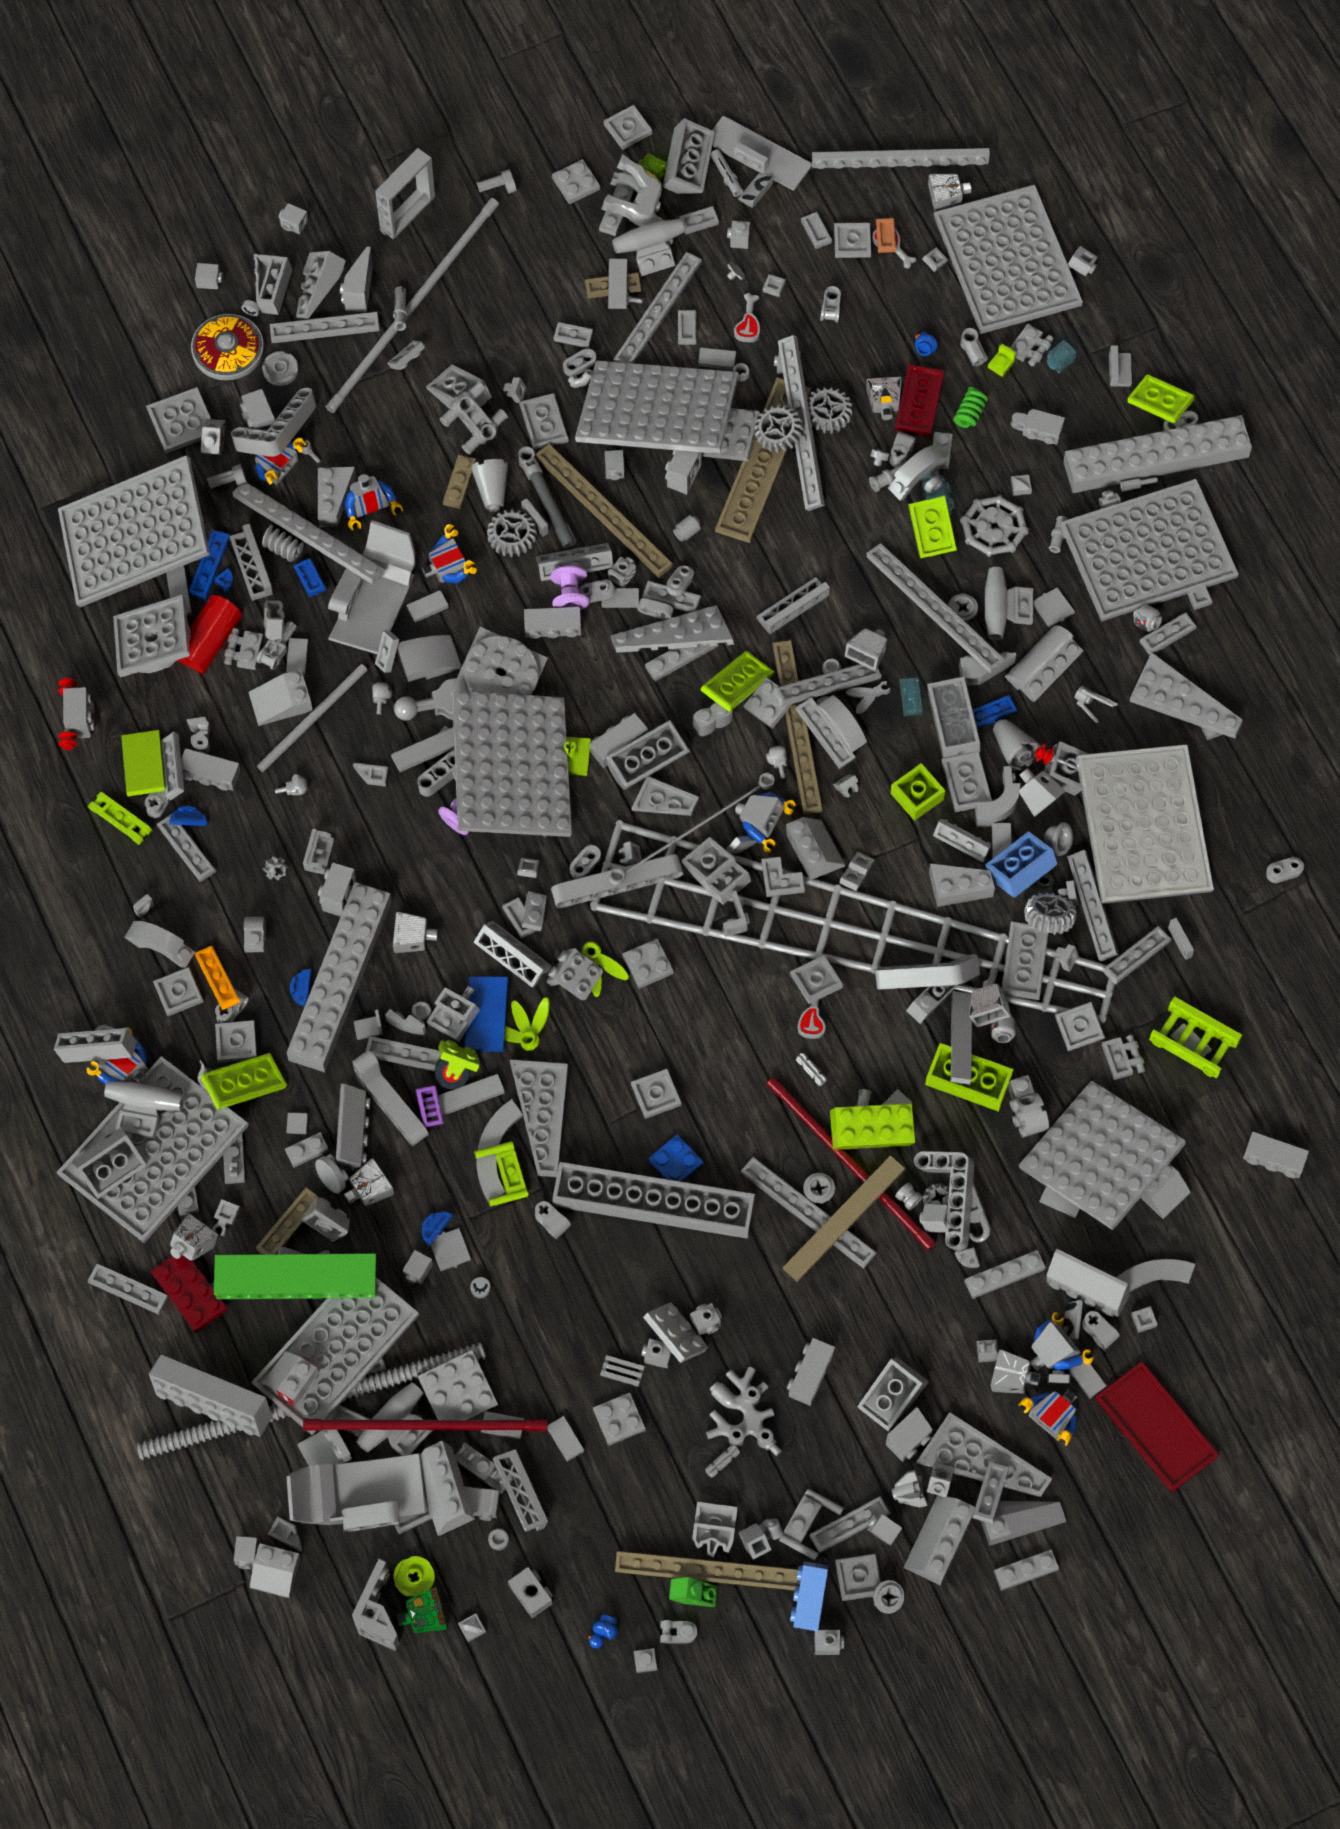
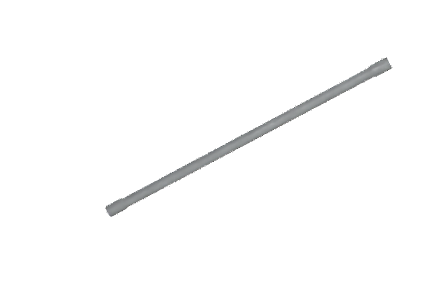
M490 198L480 214L407 304L406 320L486 219L499 206L497 200ZM395 321L341 389L327 403L325 407L328 411L334 413L338 409L344 398L397 333L398 328L396 330L394 327Z

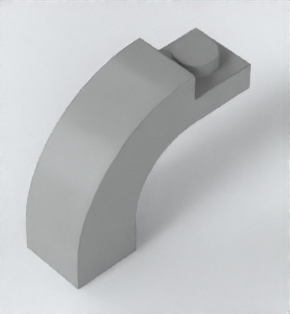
M938 444L919 451L895 473L894 476L896 478L888 489L899 500H904L921 478L930 472L939 471L949 456Z
M832 695L831 697L824 696L817 700L816 704L851 752L867 743L859 724L839 699Z
M1004 766L1003 794L994 801L976 802V827H989L992 823H1001L1016 808L1019 799L1020 783H1016L1015 773H1012L1011 766Z
M134 921L125 936L127 940L138 948L153 949L168 957L181 968L187 967L195 953L178 936L159 926L143 921Z

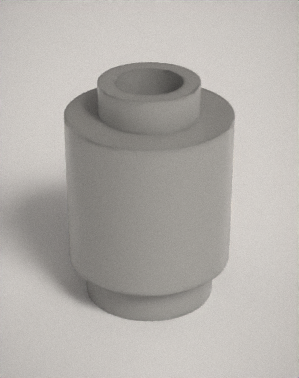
M689 515L675 526L673 532L683 542L701 529V522L696 516L692 517Z

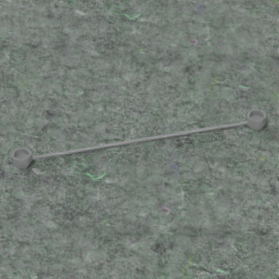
M763 773L759 779V786H757L747 794L743 795L736 801L732 802L725 808L721 809L711 817L707 818L700 824L696 825L689 831L685 832L684 834H682L675 840L671 841L664 847L660 848L653 854L649 855L648 857H646L639 863L635 864L628 870L623 871L619 868L611 870L609 875L610 883L615 886L621 885L624 882L625 874H627L634 868L638 867L648 859L652 858L659 852L674 844L684 836L699 828L700 826H702L709 820L713 819L720 813L724 812L731 806L735 805L736 803H738L745 797L749 796L756 790L760 788L764 790L771 789L775 781L774 776L770 773Z

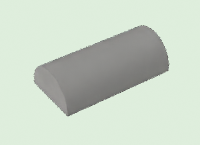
M671 720L606 756V762L616 782L625 790L688 754L690 750Z

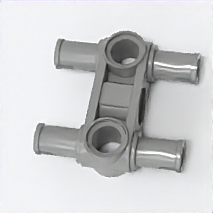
M479 381L468 392L465 391L460 396L454 397L450 409L440 417V421L446 427L459 417L470 430L472 437L462 445V448L468 454H471L480 444H485L488 440L493 439L498 430L497 427L508 418L507 414L502 409H499L489 419L478 406L475 399L486 390ZM462 400L465 402L464 408L461 407ZM484 428L487 429V434L485 436L483 434Z

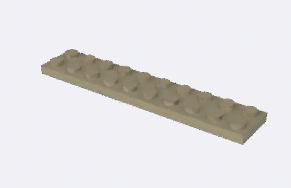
M776 378L765 405L768 411L771 410V405H774L775 408H777L778 404H781L782 408L788 405L784 379ZM805 386L806 395L809 397L811 388ZM775 424L777 429L782 433L780 427H778L777 424ZM756 437L749 460L742 462L715 528L717 533L748 543L751 542L786 455L783 449H780L779 453L775 449L772 452L768 448L764 449L762 444L758 443V438Z

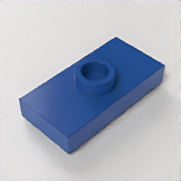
M311 558L293 565L309 598L326 591V587Z

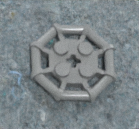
M1002 495L973 500L971 507L960 518V523H962L966 537L965 543L987 554L988 557L995 554L1015 552L1016 547L1029 532L1023 515L1024 509L1006 500ZM997 504V505H996V508H994V507H989L988 509L985 510V509L982 507V506H988V505ZM1000 505L1011 510L1012 513L1008 514L1001 510ZM978 510L980 513L978 518L976 520L971 519L974 513ZM1017 517L1019 527L1013 526V518ZM995 523L999 528L991 529V524ZM970 526H975L977 534L972 535ZM1012 533L1017 534L1012 542L1008 540ZM980 539L984 541L985 543L989 544V546L984 545L978 540ZM1001 542V544H1005L1003 546L992 547L993 545H996V543Z

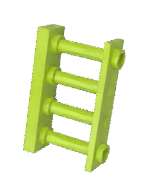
M1174 996L1168 1008L1171 1015L1160 1032L1153 1029L1149 1040L1155 1046L1162 1047L1201 1069L1207 1076L1217 1079L1222 1069L1217 1065L1228 1047H1237L1242 1035ZM1181 1017L1188 1021V1024L1177 1042L1166 1036L1177 1018ZM1198 1027L1204 1030L1205 1034L1193 1052L1184 1047V1044L1194 1028ZM1216 1037L1222 1041V1044L1210 1062L1200 1055L1210 1039Z

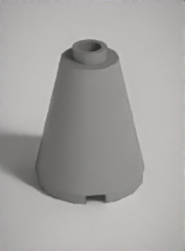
M502 459L484 460V464L479 465V462L474 463L471 467L485 508L489 509L490 512L500 511V508L504 506L508 462L504 463Z
M1007 719L999 720L995 723L993 732L1007 765L1011 766L1012 770H1021V766L1026 765L1028 767L1036 760L1035 751L1040 744Z

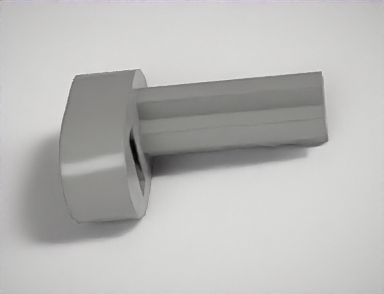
M510 169L502 171L499 176L477 182L479 192L505 185L508 194L517 191Z
M241 464L233 466L230 471L207 478L210 489L236 480L237 485L247 483Z

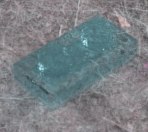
M918 678L900 679L903 716L922 715Z

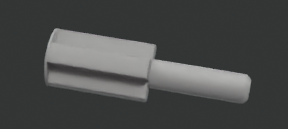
M1154 477L1144 480L1136 478L1120 481V488L1122 492L1139 489L1142 485L1157 483L1158 479Z

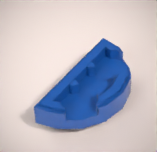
M180 806L171 814L169 825L206 826L207 819L195 807Z
M311 969L302 970V972L292 978L290 983L291 996L301 1006L306 1005L309 997Z
M443 1211V1213H432L425 1218L422 1224V1237L429 1247L453 1218V1214Z

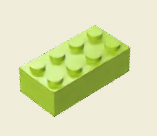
M940 1043L926 1077L925 1085L999 1112L1014 1069L972 1055L971 1083L951 1082V1047Z
M912 1104L836 1107L830 1111L833 1150L910 1146L915 1143Z

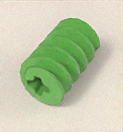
M969 387L954 417V422L963 428L975 426L977 424L976 420L980 418L979 415L988 401L987 396L980 390Z

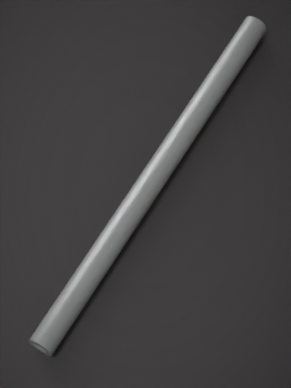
M360 664L257 765V768L264 772L367 672V668Z

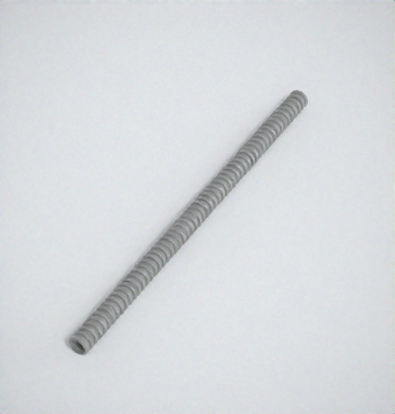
M479 1342L476 1346L472 1344V1347L466 1346L465 1349L460 1348L459 1351L455 1349L452 1353L448 1351V1354L442 1353V1356L436 1355L435 1358L431 1356L428 1360L426 1358L423 1359L424 1361L418 1360V1363L411 1362V1365L407 1363L404 1367L400 1365L397 1369L396 1367L393 1370L387 1369V1372L381 1371L380 1374L377 1372L373 1376L370 1374L367 1378L365 1376L346 1398L352 1399V1396L358 1397L359 1394L363 1396L364 1393L367 1392L369 1394L372 1390L376 1392V1389L389 1388V1385L392 1387L396 1383L400 1385V1382L407 1383L406 1380L413 1381V1378L417 1380V1376L471 1350L477 1361L481 1358L485 1360L486 1355L483 1345ZM275 1403L269 1406L272 1415L270 1422H273L274 1419L278 1421L281 1417L284 1419L287 1416ZM220 1420L217 1422L211 1421L210 1424L206 1422L203 1426L199 1424V1427L186 1428V1431L180 1430L179 1433L176 1431L173 1435L169 1433L166 1437L165 1435H162V1438L156 1437V1440L149 1439V1442L145 1440L142 1444L138 1442L136 1446L140 1459L144 1460L145 1457L151 1458V1455L155 1457L158 1453L162 1455L165 1451L169 1453V1450L175 1451V1448L181 1449L182 1446L186 1448L189 1444L193 1446V1443L199 1444L200 1441L206 1442V1439L212 1440L213 1437L216 1439L219 1435L223 1437L226 1433L230 1435V1432L236 1433V1430H243L237 1427L232 1428Z

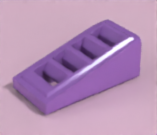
M435 1085L416 1089L424 1127L444 1124ZM432 1093L433 1097L422 1099L421 1096ZM434 1101L432 1105H423L424 1102ZM436 1108V1112L425 1114V1110ZM438 1116L436 1120L427 1121V1117Z

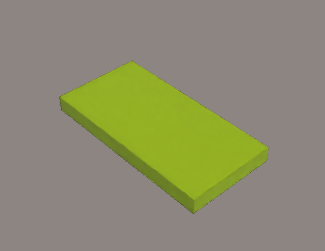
M745 651L701 687V691L730 712L755 692L766 678H772L775 672Z
M159 730L121 735L127 796L165 791Z
M270 1053L204 1073L200 1077L217 1110L285 1089L287 1086Z

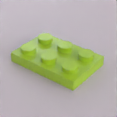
M1148 374L1128 397V403L1174 424L1194 400V395Z
M945 496L908 504L920 558L957 550Z

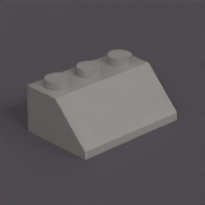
M803 817L786 824L787 837L810 880L845 867L821 820Z
M119 1129L72 1161L97 1199L147 1166L122 1129Z

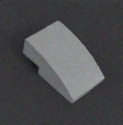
M450 635L427 636L398 643L397 652L408 682L426 677L427 680L460 670L462 667Z
M710 837L681 860L697 881L722 905L732 898V891H737L738 893L751 882L749 873L736 863L735 858Z

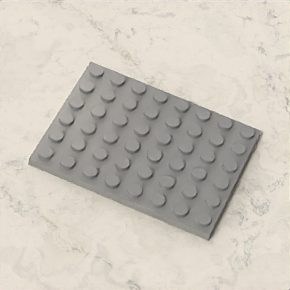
M1035 185L934 212V219L980 334L1082 306L1083 301Z
M607 361L595 362L594 375L590 380L575 435L576 442L721 453L738 383V372Z
M187 455L58 508L76 605L79 607L210 555L191 461Z
M1197 479L1060 523L1062 532L1101 622L1133 612L1142 605L1151 606L1185 595L1188 591L1203 586L1207 588L1235 579L1239 575Z
M453 691L452 707L458 831L570 837L572 829L567 753L564 750L566 742L564 698Z
M1187 745L1087 754L1076 757L1101 904L1208 893L1214 890Z
M162 1056L146 1072L145 1075L148 1076L146 1085L162 1087L184 1095V1105L181 1111L157 1110L159 1123L155 1138L125 1133L147 1166L97 1199L72 1163L79 1156L116 1132L119 1113L126 1105L119 1102L56 1172L58 1176L143 1243L150 1238L249 1126L245 1120L228 1107L217 1110L206 1090Z

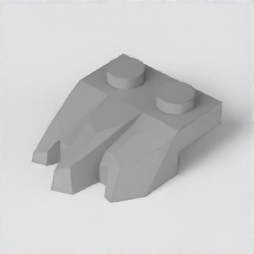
M697 1502L692 1537L696 1547L699 1548L706 1543L707 1554L713 1558L719 1546H722L723 1550L729 1553L734 1540L738 1507Z

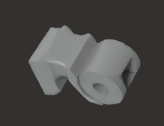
M206 717L187 719L190 730L193 733L197 732L191 736L193 750L207 754L210 750L208 739L211 729L209 722L206 721Z

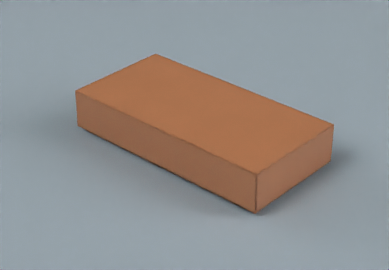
M894 218L876 219L878 253L896 252Z

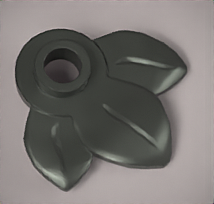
M1047 872L1025 889L1024 901L1028 902V899H1031L1033 895L1037 896L1038 893L1043 895L1045 892L1053 894V876ZM1041 880H1046L1047 884H1042Z

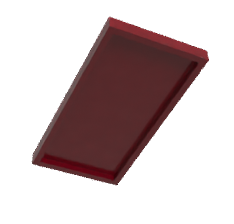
M1143 1362L1095 1396L1098 1404L1171 1493L1219 1457V1454Z

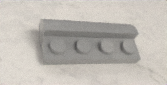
M1053 626L1005 677L1017 690L1021 689L1034 702L1071 665L1083 650L1072 639L1073 635L1061 626Z

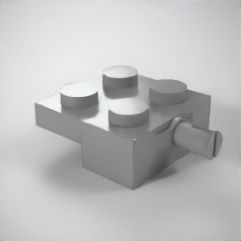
M467 986L463 994L458 995L444 988L435 1001L436 1008L426 1023L459 1042L480 1011L476 1004L468 1000L474 990Z

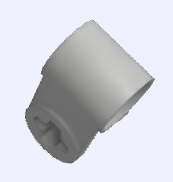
M830 286L825 290L820 321L826 319L839 322L841 292L835 286Z
M898 432L891 450L890 464L892 467L896 468L907 462L915 445L916 437Z
M165 791L149 793L146 798L145 806L147 814L151 818L161 817L167 805L171 802V800L166 798Z
M234 989L240 1003L224 1010L218 1004L215 1008L217 1022L219 1024L233 1022L244 1009L249 998Z
M542 1201L536 1205V1220L555 1239L571 1226L568 1219L559 1213L549 1202ZM540 1210H542V1211H546V1210H547V1215H546L545 1213H543V1214L541 1215V1214H540Z
M1090 1311L1086 1314L1082 1322L1083 1329L1094 1339L1100 1348L1106 1350L1120 1337L1119 1333L1098 1312ZM1089 1320H1090V1321H1092V1320H1095V1321H1096L1095 1324L1093 1323V1324H1091V1325H1090L1088 1322H1089Z

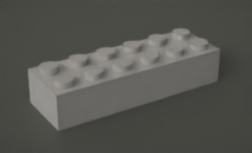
M160 1355L149 1373L155 1393L159 1398L172 1400L178 1406L189 1407L195 1413L206 1414L212 1420L223 1421L228 1426L240 1428L249 1435L254 1434L260 1437L272 1418L266 1397L166 1356Z

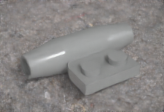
M681 219L658 221L630 230L613 239L612 243L616 253L637 251L635 259L640 276H644L675 266L671 248L665 242L685 231Z
M991 567L988 570L985 586V621L989 639L1000 640L1004 636L1007 619L1016 624L1032 625L1033 588L1014 587L1007 590L1003 569Z
M107 1082L105 1086V1097L126 1104L119 1113L116 1131L122 1129L125 1133L155 1138L159 1123L157 1110L181 1111L184 1105V1095L162 1087L135 1082Z
M411 1382L394 1395L371 1420H423L419 1415L410 1414L423 1392ZM363 1430L356 1442L363 1450L369 1452L388 1438L391 1447L401 1456L411 1455L433 1430Z

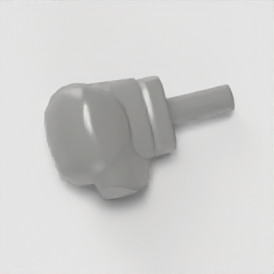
M377 682L372 687L373 703H377V714L381 715L382 704H386L387 699L392 697V690L389 689L387 683Z
M774 746L770 748L766 758L769 764L774 765V768H779L781 779L786 778L783 768L787 766L786 749L783 746Z
M295 774L290 782H286V787L275 789V793L287 791L288 795H303L308 789L307 781L300 775Z

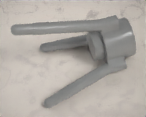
M1081 686L1075 694V699L1078 700L1077 705L1095 723H1098V719L1084 705L1085 703L1090 704L1094 698L1111 707L1118 706V703L1094 693L1084 686Z

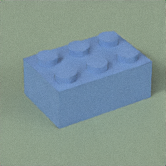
M1028 831L985 865L987 870L991 871L993 882L1015 898L1057 865L1053 849Z
M804 1561L803 1566H799L797 1580L801 1582L800 1587H795L793 1600L797 1601V1607H792L790 1621L794 1622L793 1627L818 1631L828 1565Z

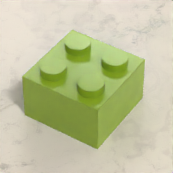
M921 763L892 784L891 795L915 821L944 800L945 790Z

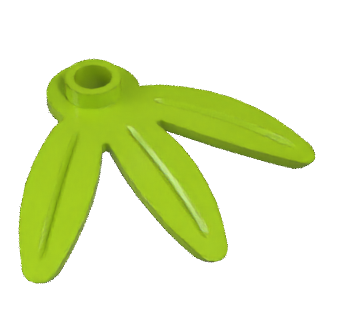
M587 942L582 947V954L596 965H600L612 976L621 980H628L629 975L625 969L613 959L601 954L600 946L597 943ZM589 948H593L595 950V953L593 955L588 954L587 951ZM601 976L592 989V993L596 997L601 993Z
M545 997L542 999L535 1013L532 1026L523 1007L517 1001H512V1014L520 1032L506 1026L505 1040L521 1043L523 1049L528 1051L535 1049L540 1042L538 1034L543 1029L548 1018L549 998Z

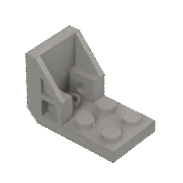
M378 1559L352 1617L359 1635L397 1651L400 1644L398 1636L384 1606L377 1604L381 1597L379 1591L382 1585L385 1586L390 1577L386 1562Z

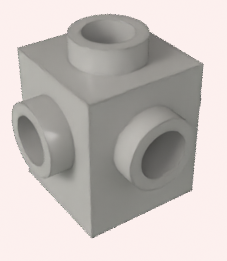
M712 1303L709 1305L702 1304L696 1308V1311L690 1313V1320L699 1336L705 1333L712 1334L721 1325L720 1319H722V1315L718 1308L713 1307Z

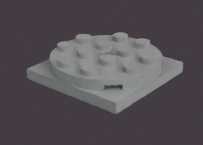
M183 595L113 616L117 673L120 677L137 672H157L169 668L179 659L190 656L189 641L191 631L187 623L186 602Z
M479 627L451 693L453 691L532 695L548 658L528 649L524 644L513 638L500 636ZM502 668L506 675L499 676L496 673V669Z

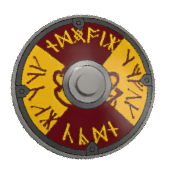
M222 314L206 320L198 327L192 338L191 351L196 366L207 376L218 380H235L248 375L258 366L264 353V343L260 330L252 321L240 315Z

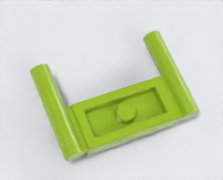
M512 1141L474 1151L476 1159L492 1154L496 1155L506 1195L488 1199L490 1207L528 1197Z

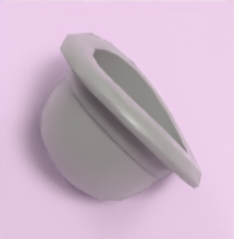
M1061 822L1058 826H1051L1045 832L1044 842L1053 849L1056 856L1066 854L1073 844L1074 836L1070 825L1066 822Z

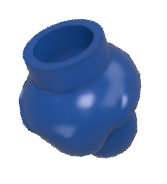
M921 332L916 335L915 348L920 355L927 356L936 351L938 342L934 336L929 335L927 332Z
M601 1615L600 1620L593 1624V1632L595 1634L588 1637L591 1647L595 1649L600 1648L603 1645L602 1637L609 1638L610 1640L616 1637L618 1629L615 1618Z

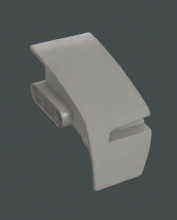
M372 520L366 548L362 555L385 569V574L372 585L346 568L328 605V609L339 613L329 640L377 654L383 631L392 630L414 577V574L411 573L416 560L412 539L408 532Z
M420 1454L343 1464L314 1465L299 1468L286 1476L291 1521L320 1525L343 1524V1531H358L399 1524V1517L427 1513Z

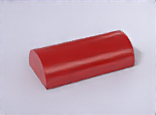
M211 595L190 626V656L177 661L204 674L231 634L232 629H234L242 617L240 610L225 598Z

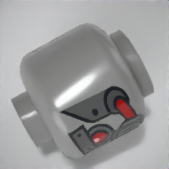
M1142 605L1134 611L1135 625L1147 632L1158 629L1162 622L1160 611L1150 605Z
M1011 1016L990 1023L991 1037L999 1043H1007L1012 1040L1016 1034L1015 1019Z

